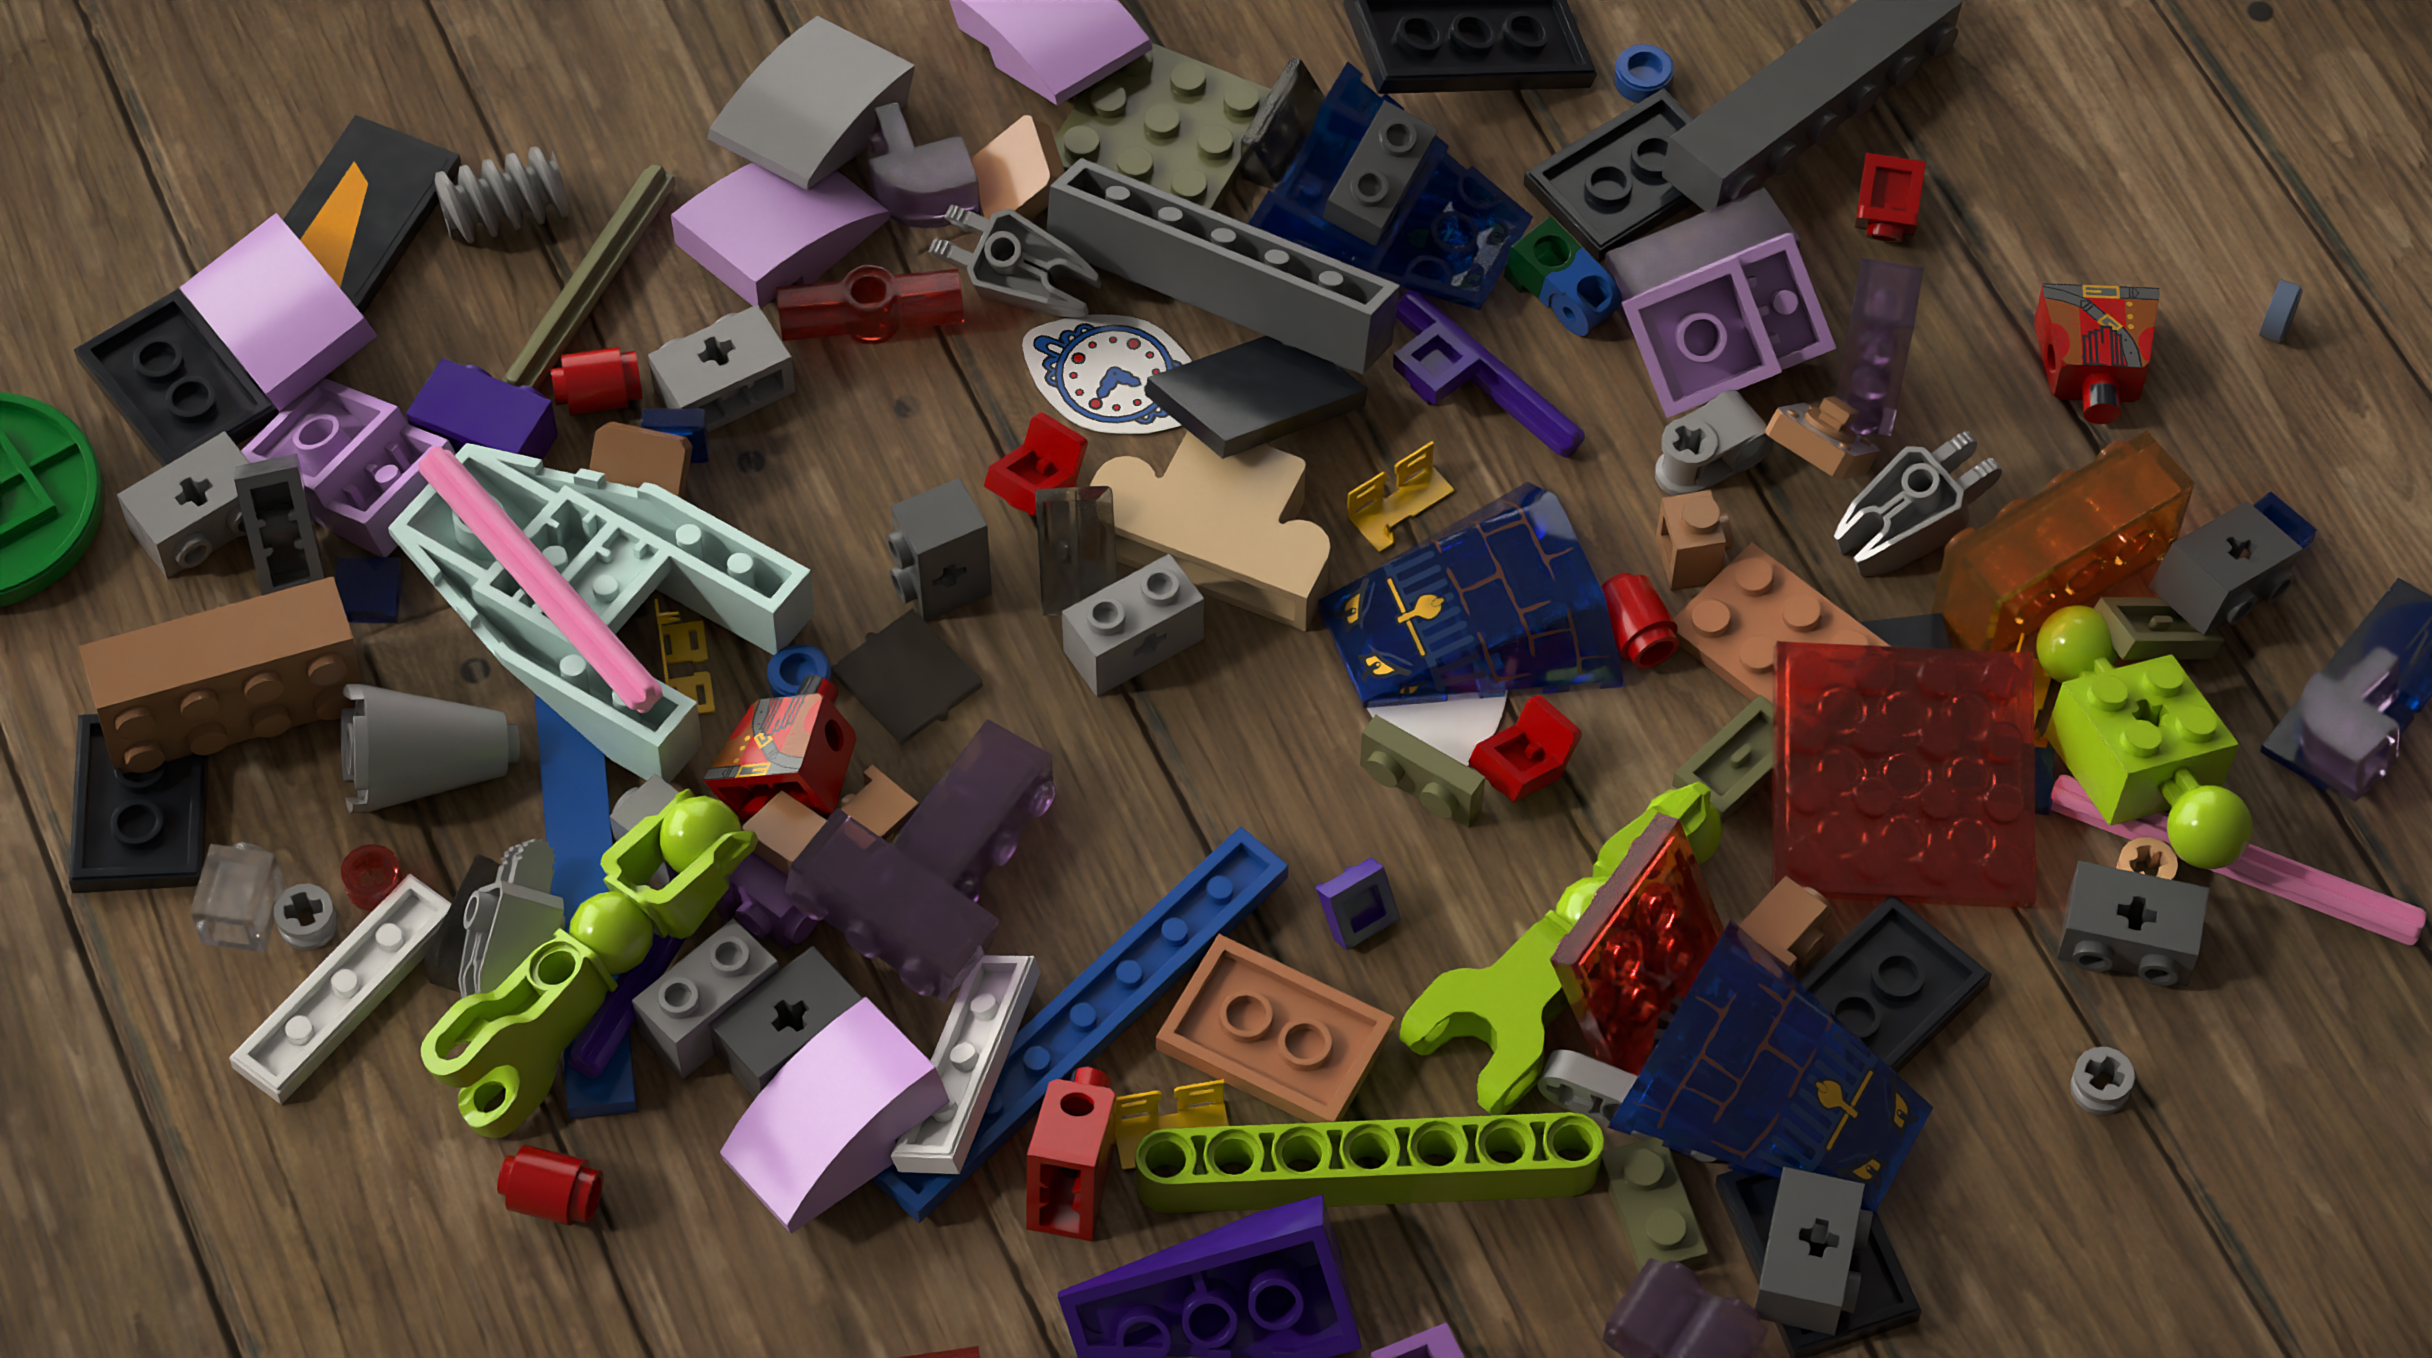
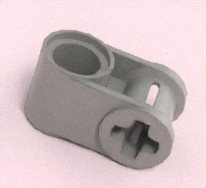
M1728 390L1714 397L1706 405L1680 419L1673 420L1666 426L1661 439L1664 454L1659 457L1656 463L1655 480L1658 486L1671 496L1704 491L1733 474L1743 472L1758 464L1771 451L1776 441L1767 436L1764 432L1767 424L1736 390Z

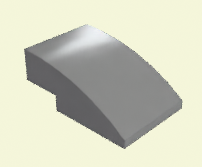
M816 16L782 42L747 78L710 127L707 139L807 190L869 148L872 144L875 126L907 105L915 65Z

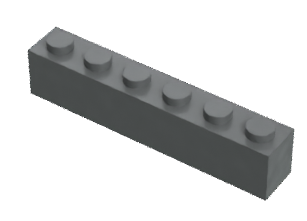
M1857 0L1670 136L1662 177L1713 218L1732 204L1741 205L1754 194L1758 185L1774 173L1776 175L1784 174L1795 163L1798 156L1813 144L1822 145L1827 142L1836 132L1838 126L1854 114L1861 116L1866 113L1876 102L1880 94L1893 85L1899 87L1905 84L1915 73L1918 66L1930 57L1938 58L1944 55L1954 44L1958 36L1956 24L1962 1Z
M1080 158L1050 185L1046 232L1072 248L1087 263L1122 276L1129 282L1139 283L1171 296L1181 303L1193 305L1225 318L1235 325L1247 327L1279 340L1288 346L1296 347L1333 362L1343 369L1353 370L1362 375L1392 345L1400 285L1083 158Z

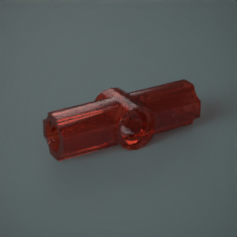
M863 265L847 273L841 281L776 287L782 341L850 335L860 343L876 345L889 340L898 329L965 322L959 268L892 275L887 269L880 266Z

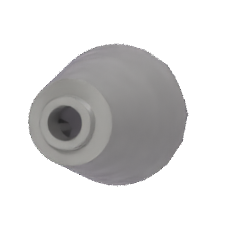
M346 684L344 687L343 695L351 700H355L354 708H344L341 710L343 781H355V790L358 793V797L345 798L350 814L367 813L504 777L507 774L508 763H518L520 739L517 724H507L505 713L502 711L363 684Z

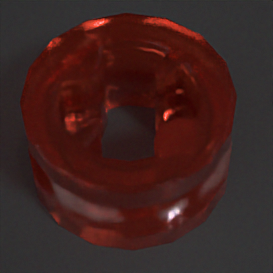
M377 844L362 845L352 850L344 858L341 866V879L350 902L358 908L373 911L403 881L399 861L395 854L385 846ZM372 869H382L385 878L383 882L377 884L375 879H372V886H362L360 875L363 872L367 871L372 876Z

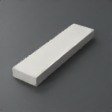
M409 874L229 1057L232 1068L282 1105L461 920L459 909L412 874Z
M974 955L931 1058V1063L939 1073L950 1102L898 1138L891 1155L898 1172L960 1174L1040 976L1041 970L1034 956Z

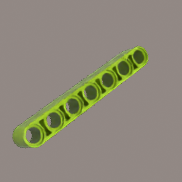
M1572 1112L1161 1129L1145 1136L1137 1146L1135 1156L1136 1189L1138 1197L1146 1207L1161 1213L1271 1209L1322 1194L1327 1207L1573 1197L1589 1191L1598 1180L1604 1137L1601 1128L1593 1119L1584 1114ZM1567 1148L1576 1149L1586 1157L1578 1161H1569L1560 1157L1557 1152ZM1505 1151L1515 1155L1519 1160L1514 1163L1503 1164L1494 1161L1489 1155L1494 1152ZM1430 1154H1440L1449 1158L1451 1162L1445 1166L1437 1167L1425 1163L1422 1158ZM1362 1157H1375L1382 1161L1384 1165L1376 1169H1364L1356 1165L1354 1161ZM1302 1159L1314 1163L1316 1167L1311 1171L1297 1172L1288 1168L1287 1164L1291 1161ZM1237 1162L1247 1166L1249 1169L1242 1174L1231 1175L1222 1172L1219 1167L1225 1163ZM1161 1165H1172L1180 1169L1181 1172L1173 1177L1164 1178L1153 1174L1151 1170Z

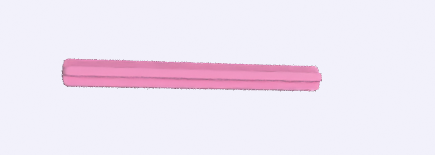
M440 446L429 449L427 456L422 458L418 464L419 472L622 701L631 710H637L639 713L643 714L650 711L654 703L662 697V687L454 454Z
M2065 774L2060 775L2056 780L2049 798V808L2051 810L2129 840H2134L2138 837L2159 839L2169 845L2176 857L2181 859L2172 848L2168 839L2167 820L2169 813L2158 812L2150 816L2109 826L2076 778ZM2249 844L2243 855L2232 864L2223 868L2209 869L2407 945H2414L2418 941L2426 921V912L2422 908Z

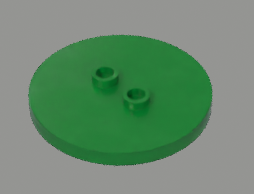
M0 392V607H4L25 600L46 589L64 576L79 561L93 541L100 525L104 510L105 490L101 468L94 449L86 435L75 422L55 407L40 400L24 395Z

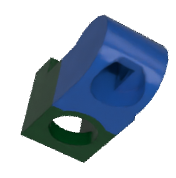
M1551 216L1547 217L1511 246L1503 278L1520 293L1527 288L1547 308L1550 307L1563 326L1573 334L1578 336L1587 335L1622 305V295L1615 280Z

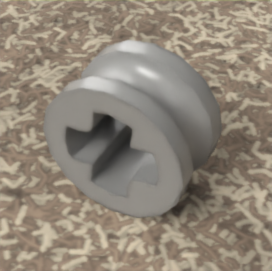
M310 883L297 884L286 889L278 897L274 906V918L283 941L289 946L302 951L315 950L324 946L333 938L337 929V915L328 892L323 888ZM304 908H311L315 923L301 926L296 912Z
M2094 1047L2089 1049L2077 1060L2070 1082L2071 1095L2076 1103L2087 1112L2107 1115L2119 1111L2127 1103L2135 1080L2134 1067L2128 1057L2119 1050L2110 1047ZM2102 1071L2114 1077L2112 1084L2106 1085L2103 1091L2091 1085L2093 1077L2097 1078Z

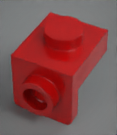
M1866 153L1854 228L1867 229L1866 237L1883 242H1901L1903 235L1914 236L1918 226V212L1926 161Z
M1040 412L1031 418L1024 444L989 466L983 487L1005 499L1011 507L1025 511L1034 517L1074 490L1088 441L1084 436L1047 414Z
M1536 695L1528 699L1515 725L1477 743L1468 763L1481 775L1485 776L1493 788L1503 793L1515 803L1561 778L1582 737V732L1541 695Z

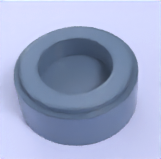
M2280 279L2265 315L2259 336L2277 343L2285 340L2303 293L2301 285Z

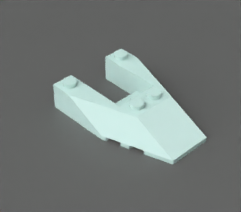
M466 443L455 455L614 634L619 631L655 589L772 655L787 647L814 615L810 569L658 485L644 482L639 488L617 484L606 481L605 473L581 468L576 474L545 468L543 467L542 459ZM430 483L388 527L390 536L499 662L612 761L647 781L656 773L670 784L700 749L702 739L696 701L655 679L662 687L661 699L654 703L652 709L642 714L637 710H631Z

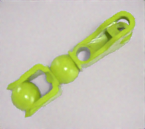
M1698 781L1680 789H1669L1652 799L1648 808L1641 816L1612 836L1603 845L1598 854L1597 862L1593 865V877L1582 878L1567 887L1556 904L1555 912L1549 910L1544 918L1535 923L1496 963L1483 969H1455L1442 973L1437 977L1403 1017L1399 1035L1400 1041L1419 1055L1432 1054L1437 1048L1454 1037L1472 1036L1487 1043L1494 1054L1487 1066L1479 1074L1477 1103L1491 1115H1504L1512 1109L1538 1083L1543 1072L1545 1029L1580 993L1590 978L1599 971V959L1610 958L1625 949L1636 932L1637 926L1645 924L1649 927L1652 925L1684 881L1689 870L1696 869L1709 861L1721 844L1723 824L1717 808L1710 800L1711 790L1705 784Z
M688 788L677 793L675 798L658 815L643 818L602 855L600 865L607 874L603 881L610 892L596 894L580 904L570 921L569 934L559 928L553 934L555 939L545 942L535 949L497 989L489 993H476L457 1001L426 1035L421 1046L423 1063L436 1080L455 1088H462L458 1094V1107L463 1118L475 1133L484 1137L501 1138L516 1130L547 1097L555 1078L556 1065L561 1053L590 1022L593 1015L603 1004L606 993L608 991L613 993L618 987L611 975L628 972L642 963L653 945V932L663 939L667 935L678 939L691 936L728 890L729 876L743 859L755 850L758 836L754 831H741L738 816L723 801L705 795L694 797L693 792ZM665 860L679 873L677 877L661 890L657 891L650 888V886H646ZM469 1044L464 1053L458 1058L446 1060L447 1054L455 1046ZM505 1087L506 1094L502 1105L491 1112L484 1113L486 1104Z

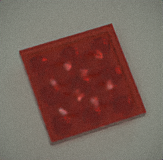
M1661 813L1655 815L1641 836L1632 842L1627 855L1608 881L1596 891L1591 904L1572 930L1560 940L1555 953L1550 958L1594 1059L1639 1077L1652 1060L1654 1032L1662 1010L1665 1009L1669 1012L1670 1000L1678 994L1681 995L1685 1002L1688 1001L1689 989L1701 986L1705 978L1718 968L1732 948L1680 819Z

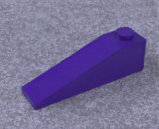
M1323 1194L1254 1213L1058 1292V1300L1078 1358H1164L1165 1356L1199 1358H1328L1362 1349L1343 1257Z

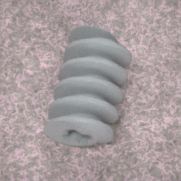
M538 147L530 148L527 167H524L515 153L506 154L504 173L499 171L491 159L483 160L481 179L476 178L469 166H460L458 182L455 186L445 172H436L435 186L451 241L453 230L459 229L468 243L475 242L477 223H482L492 237H496L499 232L500 217L504 216L515 231L522 230L523 211L529 210L539 225L545 224L546 206L549 204L554 206L562 219L568 218V201L553 151H551V160L548 161Z

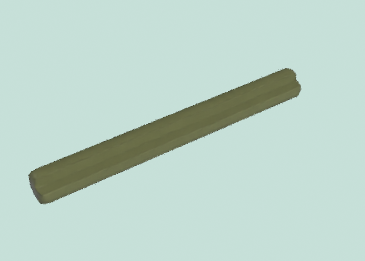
M658 164L650 165L648 169L642 172L501 381L516 387L528 386L538 391L550 373V369L554 367L675 187V178L671 173L665 171Z

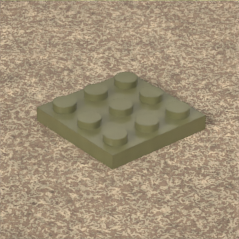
M1152 43L1153 49L1084 90L1054 138L1064 170L1066 172L1080 158H1083L1217 212L1281 107V93Z

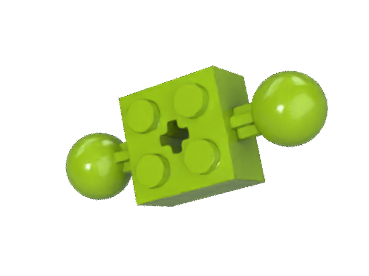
M2073 605L2059 609L2050 615L2039 630L2036 651L2044 671L2051 678L2061 683L2062 686L2045 736L2108 825L2113 826L2170 810L2167 820L2168 839L2176 854L2185 862L2202 869H2218L2228 866L2239 859L2251 841L2253 831L2252 818L2244 801L2234 792L2223 788L2239 743L2175 657L2171 654L2116 668L2114 664L2118 653L2112 647L2109 627L2098 611L2088 606Z

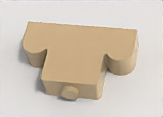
M1187 431L1163 477L1157 478L1152 467L1140 458L1131 456L1115 457L1105 462L1097 471L1075 511L1077 547L1139 570L1170 553L1200 593L1306 632L1329 583L1331 546L1328 535L1320 526L1313 522L1295 520L1305 500V461L1300 457L1270 447L1267 443L1222 459L1197 437Z

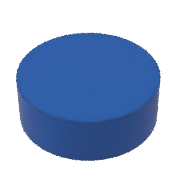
M1640 44L1625 49L1616 61L1614 75L1616 89L1623 97L1636 103H1640L1662 88L1669 93L1674 78L1675 68L1673 60L1667 52L1653 45Z
M793 644L782 648L771 658L767 669L769 689L773 698L795 696L802 680L808 675H817L832 682L831 665L827 656L820 649L807 644Z

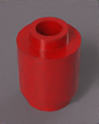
M619 347L565 354L561 355L563 367L550 369L556 406L568 404L570 416L629 408L628 401L643 399L636 351L620 353Z
M1620 573L1608 579L1601 586L1599 596L1594 602V611L1623 659L1632 661L1638 669H1648L1663 663L1676 652L1679 647V640L1676 637L1677 624L1646 575Z
M523 1145L516 1156L507 1155L504 1159L498 1177L497 1192L505 1196V1205L508 1211L568 1226L573 1225L575 1221L589 1223L593 1219L600 1201L603 1188L602 1170L590 1168L589 1161L586 1159Z

